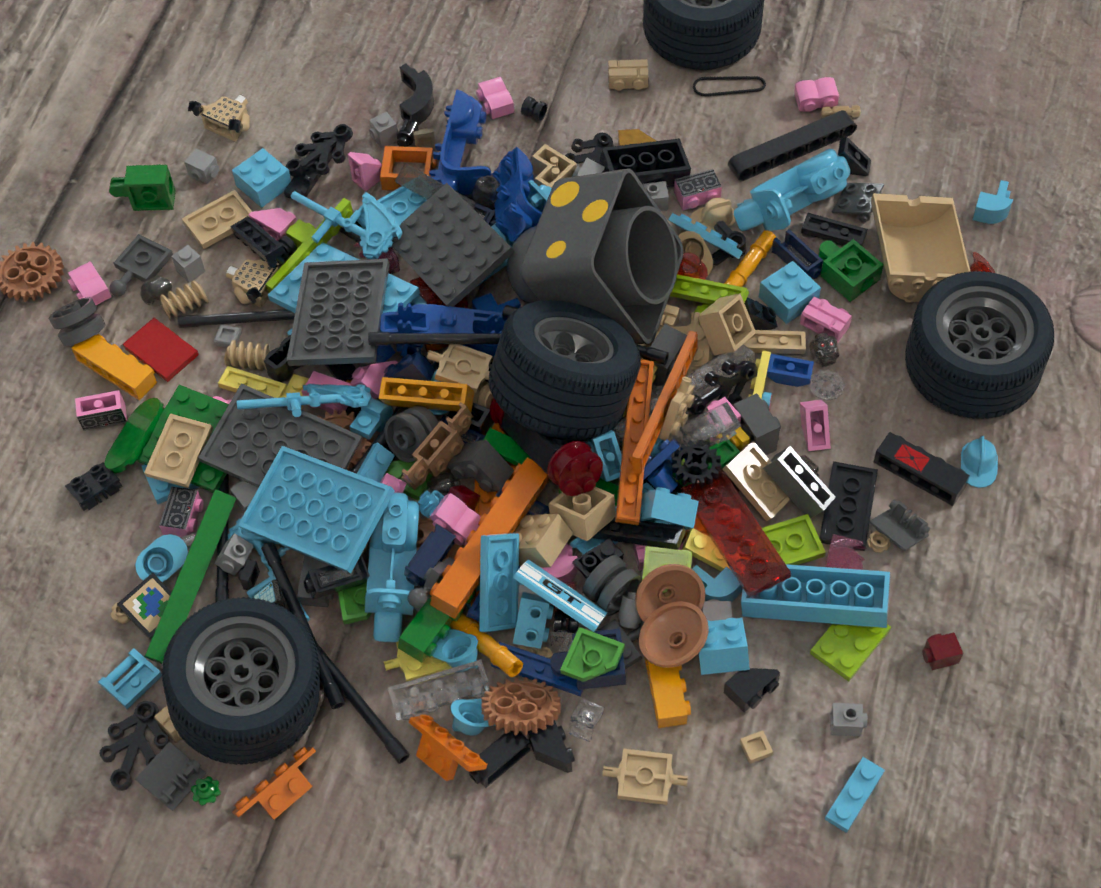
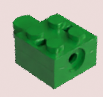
M168 165L126 166L125 177L111 178L109 193L112 196L128 197L133 211L174 209L176 190Z
M854 239L842 248H839L832 241H825L820 245L818 256L823 260L820 277L849 302L880 281L884 264Z

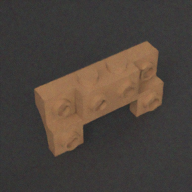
M460 402L458 404L460 410H458L453 419L446 418L448 425L440 421L413 452L412 456L416 462L408 471L402 470L404 474L401 477L402 480L415 490L419 485L423 484L429 473L436 478L439 473L447 468L450 460L460 453L462 446L465 444L461 439V435L469 430L473 417L468 407Z

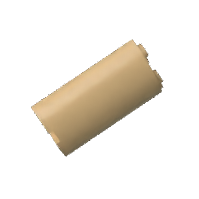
M873 193L871 206L890 291L896 297L909 303L919 302L924 294L940 280L951 275L970 272L953 198L919 196L914 200H910L907 195Z

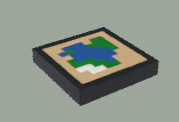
M152 572L118 602L117 606L150 639L154 635L171 591Z

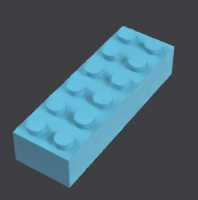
M746 562L741 598L742 617L887 628L890 572Z

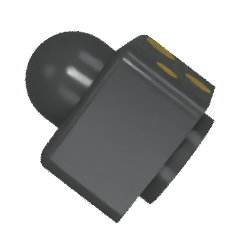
M631 169L562 178L554 183L537 226L522 233L513 243L512 249L515 252L507 259V275L515 293L527 304L545 300L579 304L613 319L630 334L635 344H650L655 339L670 293L673 290L683 258V246L678 235Z

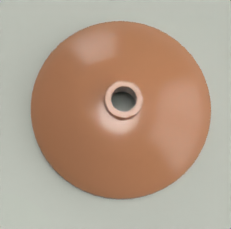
M668 564L658 567L642 580L635 596L637 613L642 621L645 622L655 610L672 602H688L702 609L705 601V587L698 574L687 566Z
M678 601L661 606L646 619L641 628L639 646L642 654L650 663L659 667L670 668L687 663L701 651L706 643L709 631L707 618L701 609L692 603Z

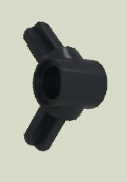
M718 221L714 226V230L722 235L724 241L729 238L740 244L737 248L743 252L740 256L742 257L746 252V238L744 234L732 231L724 221ZM719 249L712 254L713 265L717 266L729 257H735Z

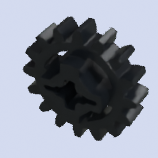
M701 440L697 442V445L689 441V446L687 447L682 443L680 450H676L674 457H672V473H676V480L683 479L682 485L684 486L689 482L691 483V488H694L696 484L704 488V482L711 485L713 478L718 479L722 465L720 464L721 456L717 455L716 448L710 450L709 443L702 446ZM683 459H685L684 465L682 466L681 462ZM711 462V465H712V466H711V468H710V470H709V469H708V466H709V463Z

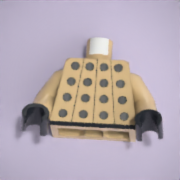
M239 95L235 100L221 97L218 101L209 105H201L197 101L189 102L188 111H192L195 116L201 115L205 129L236 142L241 132L248 131L250 127V116L246 108L248 101L242 95Z
M286 253L275 258L277 265L284 264L283 258L287 257ZM247 259L239 269L233 266L228 268L226 277L232 279L234 294L241 304L252 303L262 308L269 294L265 284L279 270L277 265L271 268L266 261Z

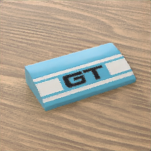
M529 559L513 576L515 580L593 632L599 627L608 613Z

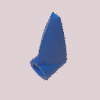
M671 455L649 474L647 479L655 489L657 487L670 490V493L678 485L673 478Z

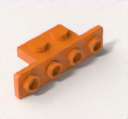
M422 714L417 717H410L408 723L422 733L416 756L444 780L454 779L458 764L469 772L486 769L487 763L477 753L472 752L461 740L453 737L446 728L437 724L431 716Z
M301 747L293 754L294 759L290 763H283L274 770L273 773L275 775L270 780L264 779L254 787L256 792L250 797L244 796L234 805L236 809L232 813L236 817H240L258 801L273 820L276 819L313 787L297 767L313 755L316 750L313 747Z

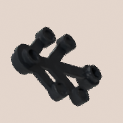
M346 124L336 126L333 132H314L310 137L313 142L312 144H297L295 151L298 156L302 157L310 151L313 152L301 161L299 159L288 161L286 168L289 170L290 175L300 177L303 174L304 168L318 157H320V160L316 165V169L320 175H326L330 171L328 166L330 151L335 145L336 150L332 154L334 162L337 164L344 162L346 157L343 151L345 143L353 136L352 129Z
M602 132L597 133L592 140L583 141L575 139L571 145V149L574 152L579 153L583 149L595 148L594 151L576 156L573 153H567L565 156L577 164L584 163L586 158L599 164L602 148L612 147L613 140L610 135Z
M726 360L722 364V371L728 375L736 374L728 378L718 375L713 371L708 372L704 381L712 387L717 384L719 386L701 398L694 394V401L690 408L687 407V410L692 414H701L704 412L706 404L718 396L717 401L725 397L732 406L734 403L741 401L742 397L740 394L746 382L753 379L756 375V364L752 361H742L739 364H735L731 360ZM736 385L733 393L730 394L733 386Z
M151 701L140 702L132 716L119 723L111 724L108 728V734L113 740L119 741L110 746L102 747L99 752L101 759L109 763L115 759L117 753L128 747L121 769L115 770L110 777L111 784L118 791H124L132 784L130 773L139 748L146 759V766L156 757L144 736L147 725L155 736L154 743L157 748L163 749L170 742L168 735L162 732L154 718L159 713L156 704ZM146 711L151 712L148 716H143ZM136 725L133 733L122 738L125 730ZM120 729L119 733L112 734L113 730ZM161 738H166L164 743H158ZM107 751L112 752L110 756L104 757ZM121 779H127L124 784L119 785Z

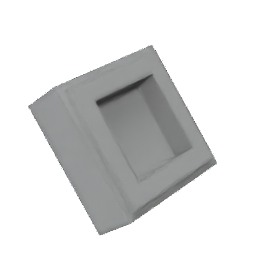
M221 324L214 339L215 346L227 348L232 340L236 341L237 346L242 334L241 328Z

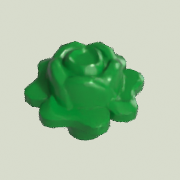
M211 776L197 779L196 785L191 787L193 801H199L201 806L207 803H215L216 796L221 794L219 781L213 780Z

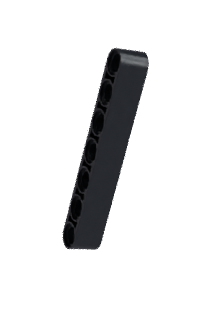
M842 110L736 154L728 161V167L739 181H744L837 142L844 137H848L856 131L857 125L848 113Z

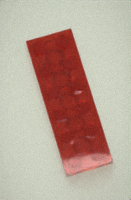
M723 469L719 472L718 479L713 478L711 485L704 482V488H701L699 484H696L694 488H691V484L681 488L682 493L691 495V499L699 501L696 516L748 597L791 578L790 570Z

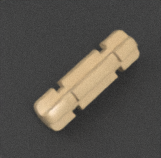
M852 105L851 108L849 106H833L831 109L830 107H822L821 116L825 118L844 110L853 118L859 117L861 110L859 105Z

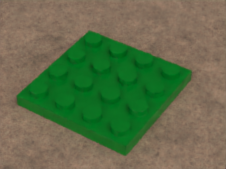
M178 385L137 462L148 465L170 414L210 424L214 431L229 404L185 386ZM199 461L190 483L214 493L215 489H219L227 473Z

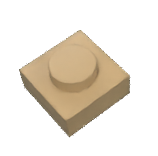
M763 730L740 739V744L750 764L773 755V750Z

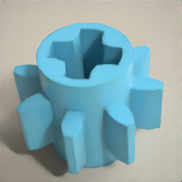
M426 490L419 497V511L425 517L430 518V515L444 496L439 491L434 490L430 493Z

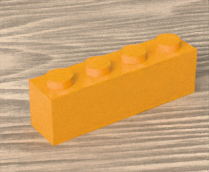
M100 334L94 335L71 347L77 361L139 401L157 383L154 376L155 372L149 365H142L133 355L123 353L116 344H109Z
M382 377L379 399L389 406L411 408L419 405L432 410L455 412L460 410L458 404L461 402L471 412L475 391L468 384Z
M644 656L657 727L665 728L687 724V717L691 715L689 700L685 701L683 693L687 692L685 679L680 678L679 675L682 665L670 668L659 667L650 663Z

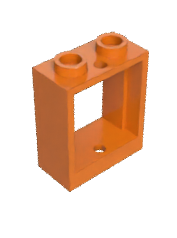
M385 146L380 174L382 190L395 191L420 176L430 185L433 184L428 181V177H430L429 171L437 168V160L433 158V148ZM394 162L426 163L424 175L393 174Z

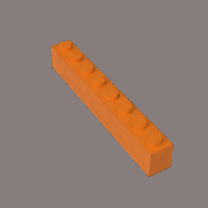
M528 457L523 464L519 463L516 466L512 480L508 479L502 488L503 493L500 497L496 496L493 499L489 513L482 515L478 523V529L470 532L466 540V546L458 549L454 557L455 562L452 566L447 565L442 574L443 579L440 583L436 582L429 593L432 596L430 605L456 619L480 583L481 535L514 533L520 521L526 516L549 481L548 474Z

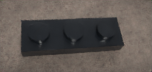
M807 213L801 229L803 234L846 245L854 239L861 246H863L868 231L866 228Z

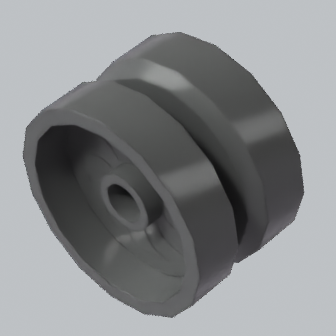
M91 297L73 301L49 316L53 328L61 329L58 337L64 346L82 342L94 336L105 327L106 324L102 316L94 314L97 307Z
M416 405L389 418L385 424V439L396 457L405 462L415 461L412 456L413 452L439 422L430 410Z
M612 555L591 572L584 583L582 593L592 602H597V606L608 612L607 616H611L619 612L623 595L628 596V592H637L642 582V577L632 568L627 569V564L617 555Z

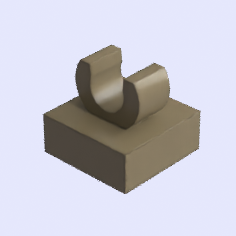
M423 128L413 132L415 147L433 148L435 150L436 143L433 128Z

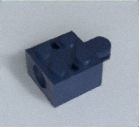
M620 629L594 631V633L622 643ZM576 633L572 634V641L574 640ZM568 651L556 652L552 655L550 664L555 676H566L561 674L560 669ZM623 653L615 670L585 682L577 680L578 690L626 685Z

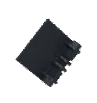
M104 462L94 465L88 472L73 478L69 484L65 485L67 490L79 502L83 511L86 509L91 510L98 505L94 497L102 503L98 495L99 493H102L105 499H108L104 490L111 497L120 491L119 488L123 487L120 479L106 468Z

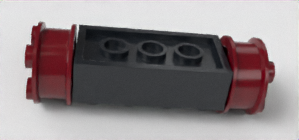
M493 398L490 405V417L493 422L499 423L501 430L509 435L548 474L549 479L558 485L565 495L578 496L595 488L602 474L603 463L601 458L591 451L592 447L585 440H563L534 432L510 418Z

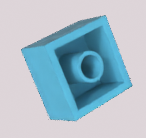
M264 148L232 170L236 186L261 208L283 193L291 182L289 170Z
M792 261L760 282L759 298L788 324L802 314L814 296L819 299L821 287Z
M657 487L656 490H648L642 494L640 521L684 526L685 530L693 529L699 501L691 499V495L671 494L670 490Z
M743 618L707 620L709 626L708 637L703 648L698 653L701 675L750 670Z

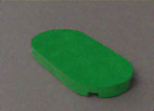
M150 398L144 401L133 411L105 458V466L113 473L125 471L127 464H134L140 457L165 409L163 407L164 404L158 398Z

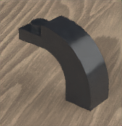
M405 63L400 66L401 80L414 91V94L399 104L401 118L404 121L405 119H410L411 123L412 121H417L420 125L429 117L434 107L432 81L425 70L418 73L416 69L411 68Z

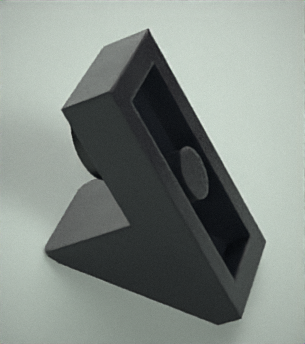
M848 137L840 139L838 156H843L847 160L850 174L868 176L871 159Z

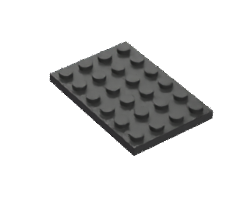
M448 183L444 184L401 223L400 228L403 234L399 240L398 237H394L392 240V247L448 307H454L515 252Z
M388 259L304 262L287 356L289 366L376 363L378 345L368 344V333L380 332L381 314H383L389 272Z
M241 383L198 457L200 462L259 488L282 446L346 470L362 441V436L301 410L302 413L299 417H295L292 414V410H288L287 406L237 409V400L274 398Z

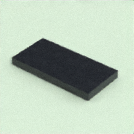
M833 461L828 489L836 498L824 510L819 537L821 543L865 551L878 469Z

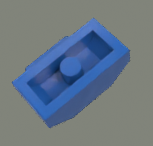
M771 354L767 377L776 383L795 387L809 385L814 361Z

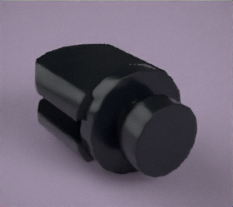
M405 119L397 134L398 146L408 147L413 144V132L418 131L419 127L417 121H412L411 123L410 119Z

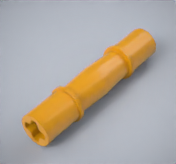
M764 230L750 246L749 252L743 257L736 269L731 271L724 284L739 287L745 285L747 278L772 248L773 239L776 238L775 234L769 230Z
M463 613L457 622L452 621L449 627L476 636L478 640L477 650L488 657L493 665L499 667L509 677H515L521 672L523 662L512 654L506 646H501L492 636L486 632H480L478 623L473 622Z

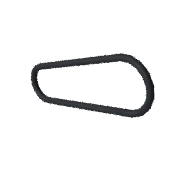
M759 76L701 77L693 83L694 92L700 96L757 92L766 87L765 80ZM758 79L763 82V86L757 89L716 93H701L696 89L697 82L701 80Z

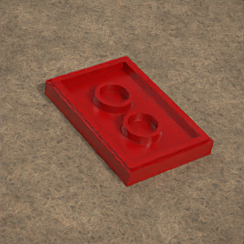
M152 318L123 343L124 348L142 363L149 365L155 373L167 382L199 355L194 347L156 318Z

